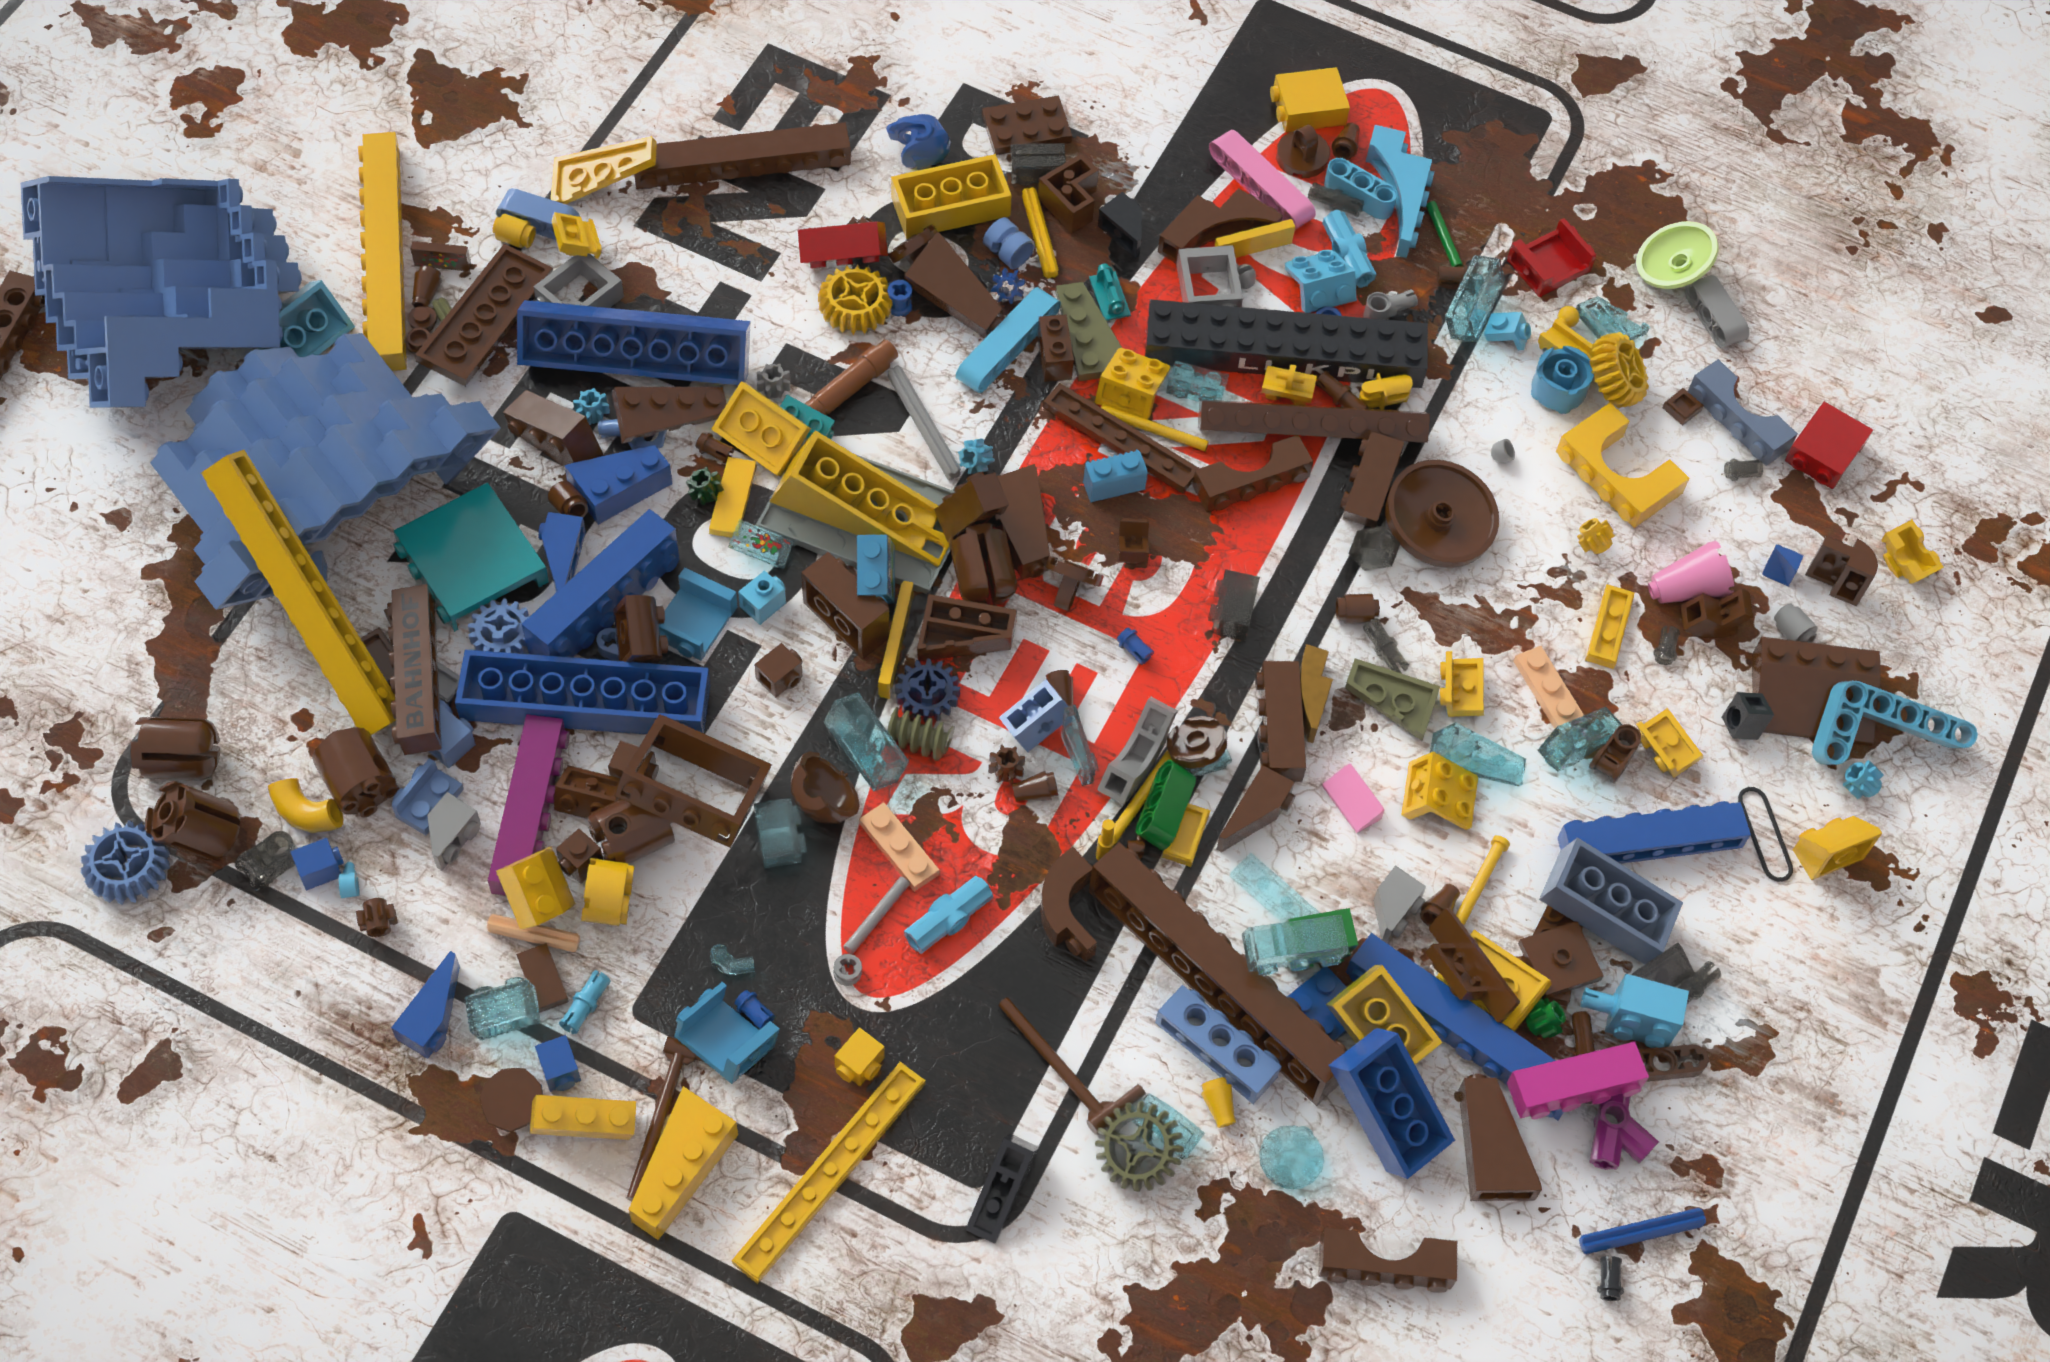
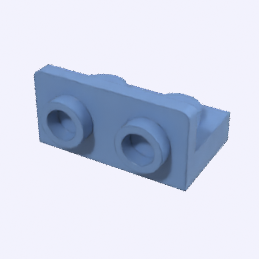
M429 758L424 765H420L415 769L412 779L406 787L399 789L392 800L394 814L397 819L426 836L429 833L427 815L446 792L457 798L464 790L463 784L437 769L435 761Z

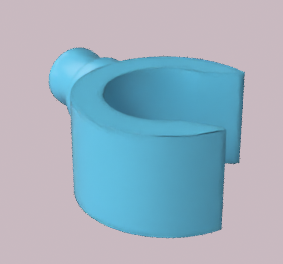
M352 862L345 863L343 873L339 874L341 898L360 896L358 876L354 869L355 865Z

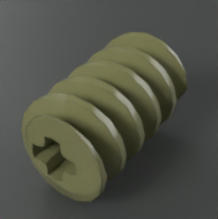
M896 707L888 724L887 743L893 746L898 741L900 749H905L910 744V751L912 753H917L921 748V753L924 757H928L933 751V759L939 761L947 753L955 726L952 725L946 733L944 732V722H940L936 729L932 728L931 718L922 725L921 715L918 714L913 721H910V711L906 710L902 717H898V707Z

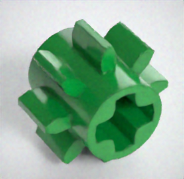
M1541 998L1531 1010L1532 1012L1525 1017L1530 1031L1536 1036L1541 1034L1544 1039L1547 1037L1552 1038L1562 1033L1563 1030L1560 1024L1566 1021L1565 1013L1560 1004L1556 1001L1549 1002L1548 998L1544 1000Z

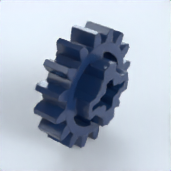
M927 659L926 665H921L916 660L915 668L912 669L906 665L904 667V674H898V684H895L897 705H902V713H905L906 710L912 712V720L919 714L923 716L924 723L927 722L930 716H934L936 721H940V713L943 712L949 716L951 714V707H957V697H960L958 676L952 677L953 669L951 667L943 670L942 661H939L934 666L931 659ZM926 685H929V696H926Z

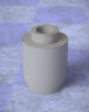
M1791 603L1787 604L1775 614L1776 627L1788 640L1812 643L1816 639L1818 627L1798 606L1794 607Z

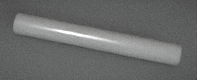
M899 877L844 944L843 948L848 953L853 954L907 889L910 882L906 878Z

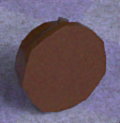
M507 1068L498 1071L484 1085L479 1097L482 1111L488 1124L508 1132H514L531 1123L532 1100L536 1095H543L542 1085L525 1068Z

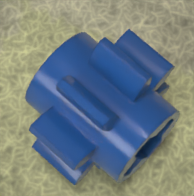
M1004 268L1002 277L994 275L993 281L998 284L992 287L991 292H997L999 295L998 302L1008 299L1010 304H1013L1015 295L1018 297L1023 296L1024 292L1019 287L1023 286L1026 281L1023 279L1019 280L1017 276L1018 270L1014 271V273H1008V270ZM1005 281H1008L1009 285H1014L1011 291H1009L1008 287H1003Z

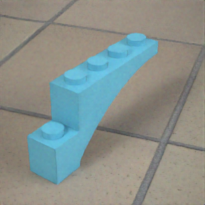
M1375 125L1366 162L1374 166L1383 181L1389 183L1397 190L1395 208L1399 224V242L1396 256L1407 258L1409 248L1415 249L1419 232H1414L1415 227H1421L1424 212L1419 211L1420 206L1426 207L1429 191H1425V186L1431 187L1435 171L1430 170L1432 159L1406 153L1408 144L1404 143L1406 132Z

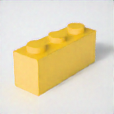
M536 1095L532 1100L530 1134L630 1140L635 1131L636 1101Z

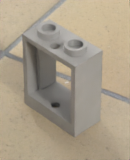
M1233 245L1179 249L1176 267L1183 302L1242 307L1243 295ZM1227 271L1231 294L1194 296L1190 274Z
M588 253L587 257L576 255L533 286L536 298L534 301L564 304L554 294L581 274L599 290L580 305L611 308L624 297L622 280L591 254Z

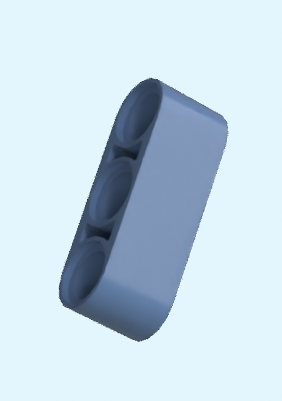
M514 188L506 192L496 210L497 217H501L505 213L531 223V226L536 227V234L556 240L551 222L554 212L580 217L579 213L571 206Z

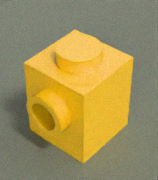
M859 1027L835 1054L836 1073L846 1082L850 1083L853 1081L858 1086H861L866 1079L872 1080L881 1068L880 1063L885 1058V1046Z

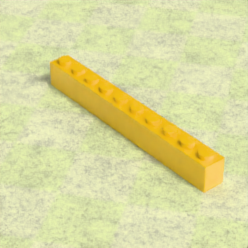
M396 132L362 134L363 145L358 146L359 161L363 162V167H359L358 171L360 183H364V188L359 189L360 203L364 205V210H360L361 226L365 227V232H360L362 249H365V254H361L362 270L366 271V276H361L362 291L366 293L367 298L362 299L363 315L367 316V321L362 322L363 335L392 371L407 370L400 149Z
M241 450L226 455L201 472L208 488L214 493L223 508L224 514L235 527L242 543L251 553L258 569L267 579L274 595L283 605L290 621L299 631L306 647L315 657L322 673L331 683L338 695L339 701L347 709L355 726L366 729L372 736L396 722L391 711V701L395 700V694H393L388 682L246 451Z

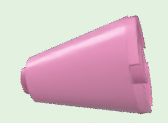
M1716 540L1708 542L1652 575L1651 582L1648 583L1652 599H1658L1660 603L1690 601L1703 593L1715 599L1725 598L1734 593V591L1729 590L1730 587L1734 586V580L1726 555L1719 556L1716 550L1721 548L1720 544Z

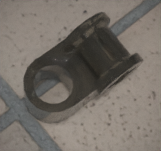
M276 831L253 848L243 852L236 859L235 867L246 874L252 889L260 890L272 883L274 879L295 866L290 851L298 847L287 832ZM288 847L285 852L276 854L280 848Z

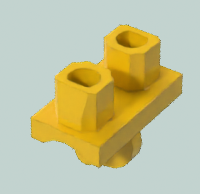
M1292 364L1289 370L1267 365L1261 393H1265L1267 399L1277 400L1280 397L1291 399L1295 405H1306V403H1311L1317 376L1296 372V365Z

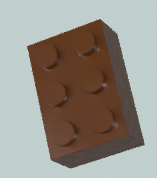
M827 552L801 572L803 603L862 660L888 640L889 606L887 602L880 596H858L857 578L849 572L847 565L842 559H836Z

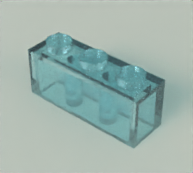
M1473 256L1445 316L1451 339L1477 343L1505 282L1500 258Z
M856 692L835 700L824 720V724L871 789L875 792L898 782L909 760L861 694Z
M1342 915L1248 927L1242 933L1248 971H1259V975L1274 974L1278 972V968L1289 966L1291 971L1309 968L1310 963L1321 962L1323 967L1340 964V959L1349 953Z

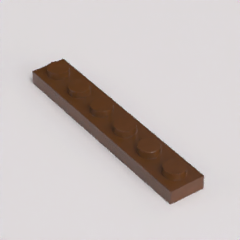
M1061 383L1043 401L1044 409L1117 454L1121 453L1124 455L1125 452L1130 453V451L1135 452L1136 449L1139 450L1148 473L1182 494L1193 483L1195 470L1200 469Z

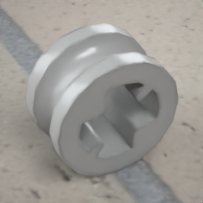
M843 954L835 960L833 974L836 982L840 985L852 986L860 980L862 963L858 957L852 954ZM847 964V967L853 965V974L848 975V972H846V975L842 974V966Z

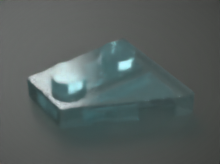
M1599 296L1579 303L1576 307L1580 319L1597 339L1606 334L1621 332L1623 335L1626 334L1630 340H1634L1646 335L1650 329V326L1645 322L1639 326L1627 319L1626 317L1629 313L1612 306L1610 302Z

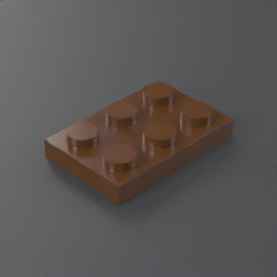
M1059 95L982 108V118L993 153L996 155L1072 143V133Z

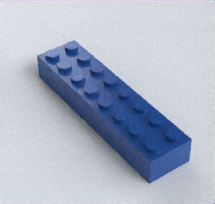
M524 300L517 310V365L739 385L741 381L746 382L749 372L751 321Z
M465 649L455 705L459 719L464 718L467 721L524 725L527 714L563 719L564 726L568 729L647 734L658 715L661 714L704 733L711 685L709 669L703 667Z

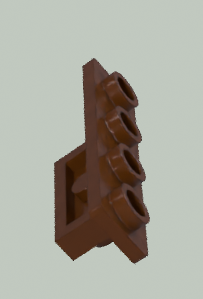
M1445 908L1429 926V931L1439 944H1432L1425 953L1432 961L1434 969L1444 977L1450 986L1451 992L1460 1000L1480 999L1497 1022H1504L1520 1004V1000L1452 909Z

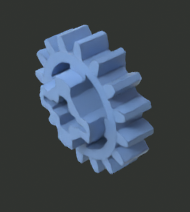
M506 599L502 600L501 605H497L494 600H491L490 608H486L483 605L479 606L481 614L473 613L471 615L473 623L468 624L470 643L474 645L475 650L523 654L522 647L527 646L522 623L530 617L528 609L526 607L520 609L517 601L509 606Z

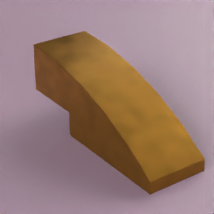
M1306 644L1300 666L1304 734L1307 742L1313 743L1333 679L1322 676L1329 651Z

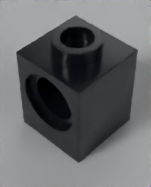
M1737 692L1721 718L1733 739L1758 740L1774 717V713L1763 693Z

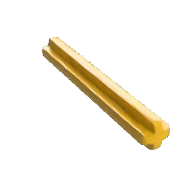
M1034 187L1025 188L1022 191V199L1042 271L1047 279L1055 278L1058 276L1059 269L1037 190Z

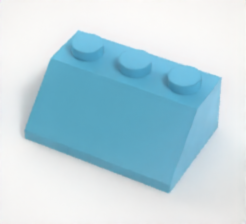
M322 280L310 281L298 292L282 302V308L279 313V325L282 327L283 338L280 342V348L291 347L298 357H307L312 354L314 356L319 355L334 344L337 338L356 327Z

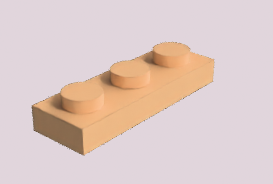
M1542 646L1515 655L1513 662L1555 731L1559 733L1583 723L1585 719L1584 714Z
M885 803L859 818V825L899 874L910 882L909 886L914 892L939 876V868Z

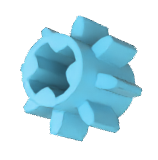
M595 388L584 392L580 391L579 400H573L574 410L586 416L589 425L598 423L603 419L604 414L610 413L606 394L600 395Z
M983 438L975 439L974 441H964L965 447L958 451L961 462L960 467L968 468V474L988 472L987 465L995 461L992 452L993 447L985 445Z
M1869 760L1865 764L1856 762L1846 770L1845 778L1847 781L1843 783V786L1857 799H1860L1862 795L1870 798L1880 791L1882 787L1880 778L1884 774Z

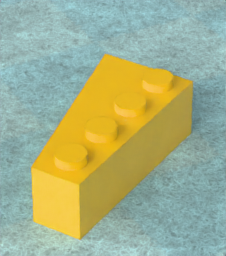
M684 1086L628 1209L632 1223L657 1240L661 1238L738 1136L737 1122Z

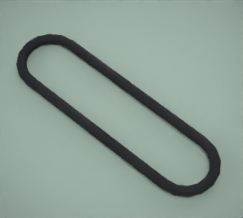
M1746 787L1739 792L1738 802H1741L1762 868L1766 876L1771 880L1777 882L1786 881L1793 874V865L1768 798L1760 789ZM1748 791L1758 793L1764 801L1788 865L1789 871L1784 877L1772 875L1767 868L1742 799L1743 795Z

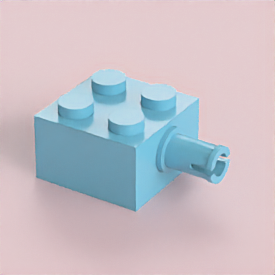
M1625 974L1613 995L1586 987L1581 1000L1583 1001H1581L1580 1007L1607 1013L1605 1032L1613 1034L1617 1039H1632L1644 1043L1649 1048L1669 1047L1683 1026L1689 991Z

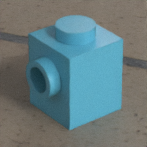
M764 570L738 591L740 607L761 625L786 604L785 585L778 577H772Z

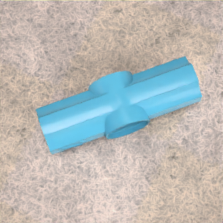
M1340 210L1331 211L1323 218L1322 224L1332 242V251H1335L1355 270L1356 285L1359 288L1368 286L1370 282L1375 280L1376 272L1366 255L1365 240L1360 233H1355L1345 212Z
M974 876L951 895L946 893L940 896L930 906L928 913L904 930V936L909 945L916 952L922 954L946 934L951 936L960 931L973 913L993 899V893L989 885L982 878Z

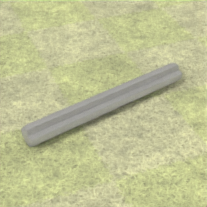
M900 366L890 368L888 370L890 382L946 478L952 480L961 475L960 466Z

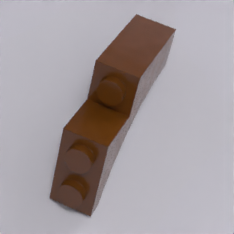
M1239 188L1220 208L1213 202L1197 195L1160 234L1158 253L1177 264L1179 249L1200 248L1219 237L1281 222L1283 215L1273 207L1267 206L1253 195L1247 194Z

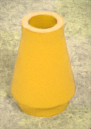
M1226 1077L1203 1083L1201 1085L1203 1090L1201 1096L1215 1119L1217 1127L1223 1128L1235 1124L1232 1085L1227 1083Z

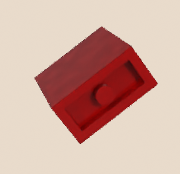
M1563 218L1559 220L1554 231L1528 244H1525L1521 239L1513 242L1507 261L1535 294L1541 297L1591 272L1596 253L1592 246L1587 244L1578 234L1576 228Z
M1824 401L1792 444L1785 462L1796 470H1800L1814 478L1820 484L1834 489L1858 452L1860 453L1867 443L1873 429Z

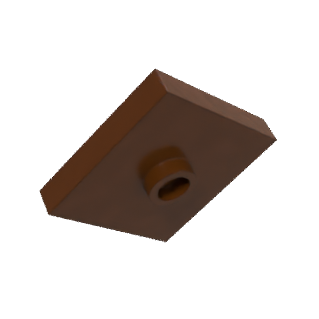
M1577 921L1522 938L1518 943L1527 964L1551 980L1552 985L1543 995L1544 999L1599 982L1604 977Z

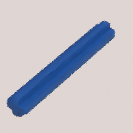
M1695 1208L1584 1234L1579 1238V1244L1584 1254H1590L1700 1228L1706 1223V1218L1701 1208Z

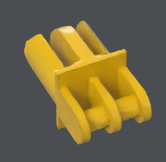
M1377 373L1376 380L1367 381L1362 384L1359 399L1369 405V408L1380 407V410H1384L1387 405L1407 402L1413 385L1412 378L1406 374L1381 378L1380 374Z

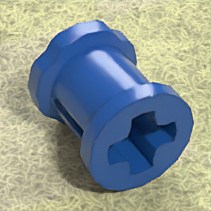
M904 280L893 281L887 289L888 296L892 300L891 314L894 316H906L912 310L910 299L912 287Z

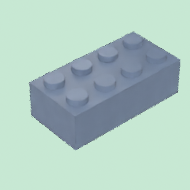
M1578 837L1560 850L1539 898L1540 901L1571 920L1577 921L1579 925L1643 964H1647L1664 952L1683 905V902Z

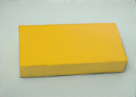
M1188 803L1176 837L1172 844L1163 851L1162 858L1191 867L1208 821L1210 810Z

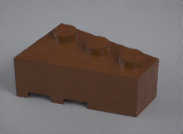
M1372 431L1368 440H1362L1358 455L1362 456L1360 466H1353L1349 482H1353L1351 492H1344L1340 508L1344 509V519L1376 529L1396 467L1401 458L1404 441Z

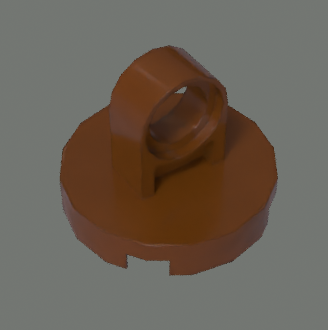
M1309 124L1287 133L1277 145L1276 160L1280 168L1289 175H1293L1294 172L1296 174H1303L1302 178L1317 176L1325 170L1329 161L1330 148L1326 140L1319 134H1316L1314 128Z
M933 224L925 227L924 231L914 234L894 248L893 251L889 252V258L893 263H896L906 257L910 265H912L927 246L928 241L938 232Z
M1049 556L1045 568L1064 575L1055 599V607L1069 611L1080 582L1098 587L1101 586L1104 578L1103 574L1095 573L1093 577L1094 570L1066 560L1065 562H1057L1058 558Z

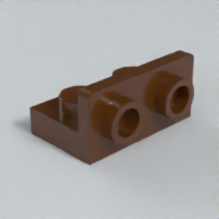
M567 765L555 785L554 810L587 819L591 812L620 799L614 795L621 778Z

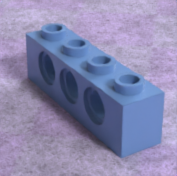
M1182 985L1158 1010L1155 1023L1219 1077H1226L1227 1083L1231 1084L1237 1092L1253 1105L1278 1078L1282 1067L1278 1059L1271 1052L1263 1051L1255 1045L1252 1037L1243 1030L1238 1031L1233 1027L1225 1014L1217 1009L1213 1010L1197 991L1189 990ZM1198 1018L1203 1024L1194 1026L1188 1022V1019ZM1215 1038L1224 1039L1228 1045L1217 1046L1213 1043L1212 1040ZM1245 1058L1252 1063V1066L1243 1067L1237 1060Z

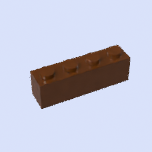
M1263 661L1261 672H1256L1255 688L1256 690H1261V698L1257 699V716L1262 717L1263 725H1259L1258 729L1259 743H1264V752L1260 753V768L1263 765L1294 782H1302L1306 771L1299 661Z

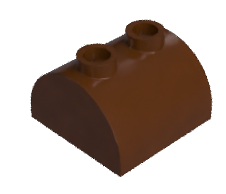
M625 595L613 609L619 661L652 664L662 660V654L668 652L667 636H660L659 624H664L665 621L663 606H656V598L653 596Z

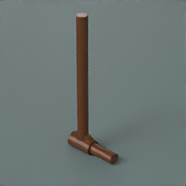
M1008 997L999 1003L998 1006L1088 1108L1090 1112H1088V1120L1086 1122L1094 1134H1099L1097 1132L1098 1128L1106 1129L1109 1126L1104 1121L1106 1116L1117 1120L1113 1111L1116 1107L1124 1112L1126 1103L1134 1104L1146 1095L1143 1087L1137 1084L1115 1102L1102 1101L1100 1103Z
M667 1037L664 1045L663 1054L670 1061V1065L626 1196L630 1201L635 1196L658 1144L683 1065H689L696 1060L704 1062L676 1038Z

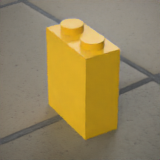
M1337 67L1277 74L1275 76L1274 86L1270 88V96L1272 102H1276L1277 120L1282 122L1285 133L1295 131L1308 124L1314 129L1346 125L1350 106Z

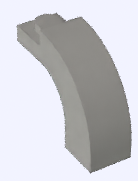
M1152 696L1147 700L1125 747L1108 764L1097 789L1099 792L1123 805L1135 794L1161 753L1178 710Z

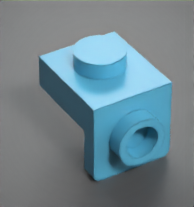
M1522 312L1491 313L1484 336L1487 341L1513 340L1517 350H1524L1526 342L1531 336V327L1526 322Z

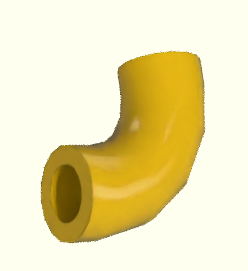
M284 779L268 785L269 795L277 813L292 827L310 833L332 831L342 827L344 821L343 813L339 810L334 799L330 798L320 802L310 801L304 796L299 779Z

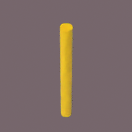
M1104 404L1101 406L1102 409L1130 426L1205 452L1207 450L1208 440Z

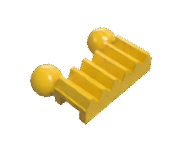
M1565 306L1559 310L1557 319L1553 322L1552 327L1546 333L1542 332L1538 339L1539 348L1541 350L1547 348L1548 350L1554 347L1555 350L1562 349L1563 346H1571L1584 352L1591 360L1590 351L1592 350V343L1571 329V327H1574L1579 322L1580 318L1579 312L1575 307Z

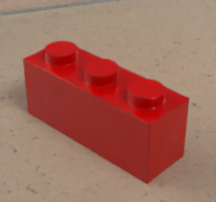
M875 221L797 230L800 263L810 264V269L827 267L826 262L836 261V266L853 265V259L862 258L863 263L880 262L879 257L888 256L885 222Z

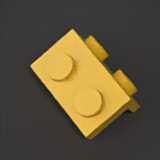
M1446 651V662H1440L1441 680H1446V688H1440L1441 706H1446L1448 717L1484 716V659H1453L1452 651Z
M1668 708L1644 724L1642 721L1636 723L1641 733L1640 743L1645 749L1651 747L1657 755L1653 760L1662 773L1668 771L1675 778L1704 758L1703 754Z

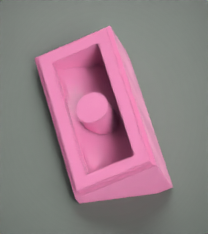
M1352 764L1344 766L1322 784L1324 790L1356 833L1382 819L1384 814L1383 806Z

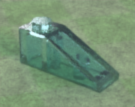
M1603 707L1557 726L1537 751L1545 758L1549 766L1559 772L1575 765L1606 744L1615 730L1623 724L1607 707Z
M1457 722L1433 733L1430 753L1435 752L1476 774L1479 778L1518 787L1523 785L1526 758Z

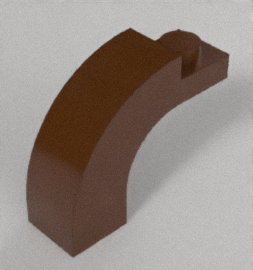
M1071 847L1053 863L1045 877L1040 913L1044 930L1053 945L1056 947L1066 940L1065 944L1069 951L1075 956L1079 955L1086 962L1095 955L1097 942L1071 913L1069 902L1078 891L1090 883L1092 866L1074 847Z

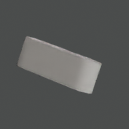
M1710 275L1685 286V295L1689 304L1718 347L1723 348L1749 338V327L1746 320L1716 276Z

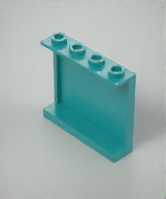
M488 482L393 530L397 541L393 543L396 553L401 560L407 559L409 562L407 568L415 581L420 579L423 584H428L433 599L438 606L435 609L443 624L448 622L454 632L458 630L456 620L480 608L479 606H484L490 603L491 600H496L532 580L535 581L538 587L549 582L546 566Z

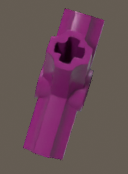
M1622 1094L1611 1096L1610 1100L1599 1104L1598 1113L1593 1120L1595 1131L1589 1163L1593 1164L1596 1168L1617 1170L1622 1149L1640 1164L1659 1143L1655 1137L1630 1116L1629 1103L1631 1096L1623 1097ZM1605 1114L1614 1116L1618 1124L1610 1123Z

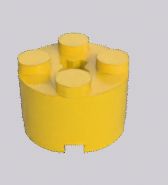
M590 858L584 892L585 905L582 908L581 921L614 926L627 924L634 866L629 865V863Z

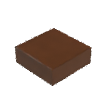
M1682 388L1664 402L1662 408L1683 426L1701 412L1704 405Z

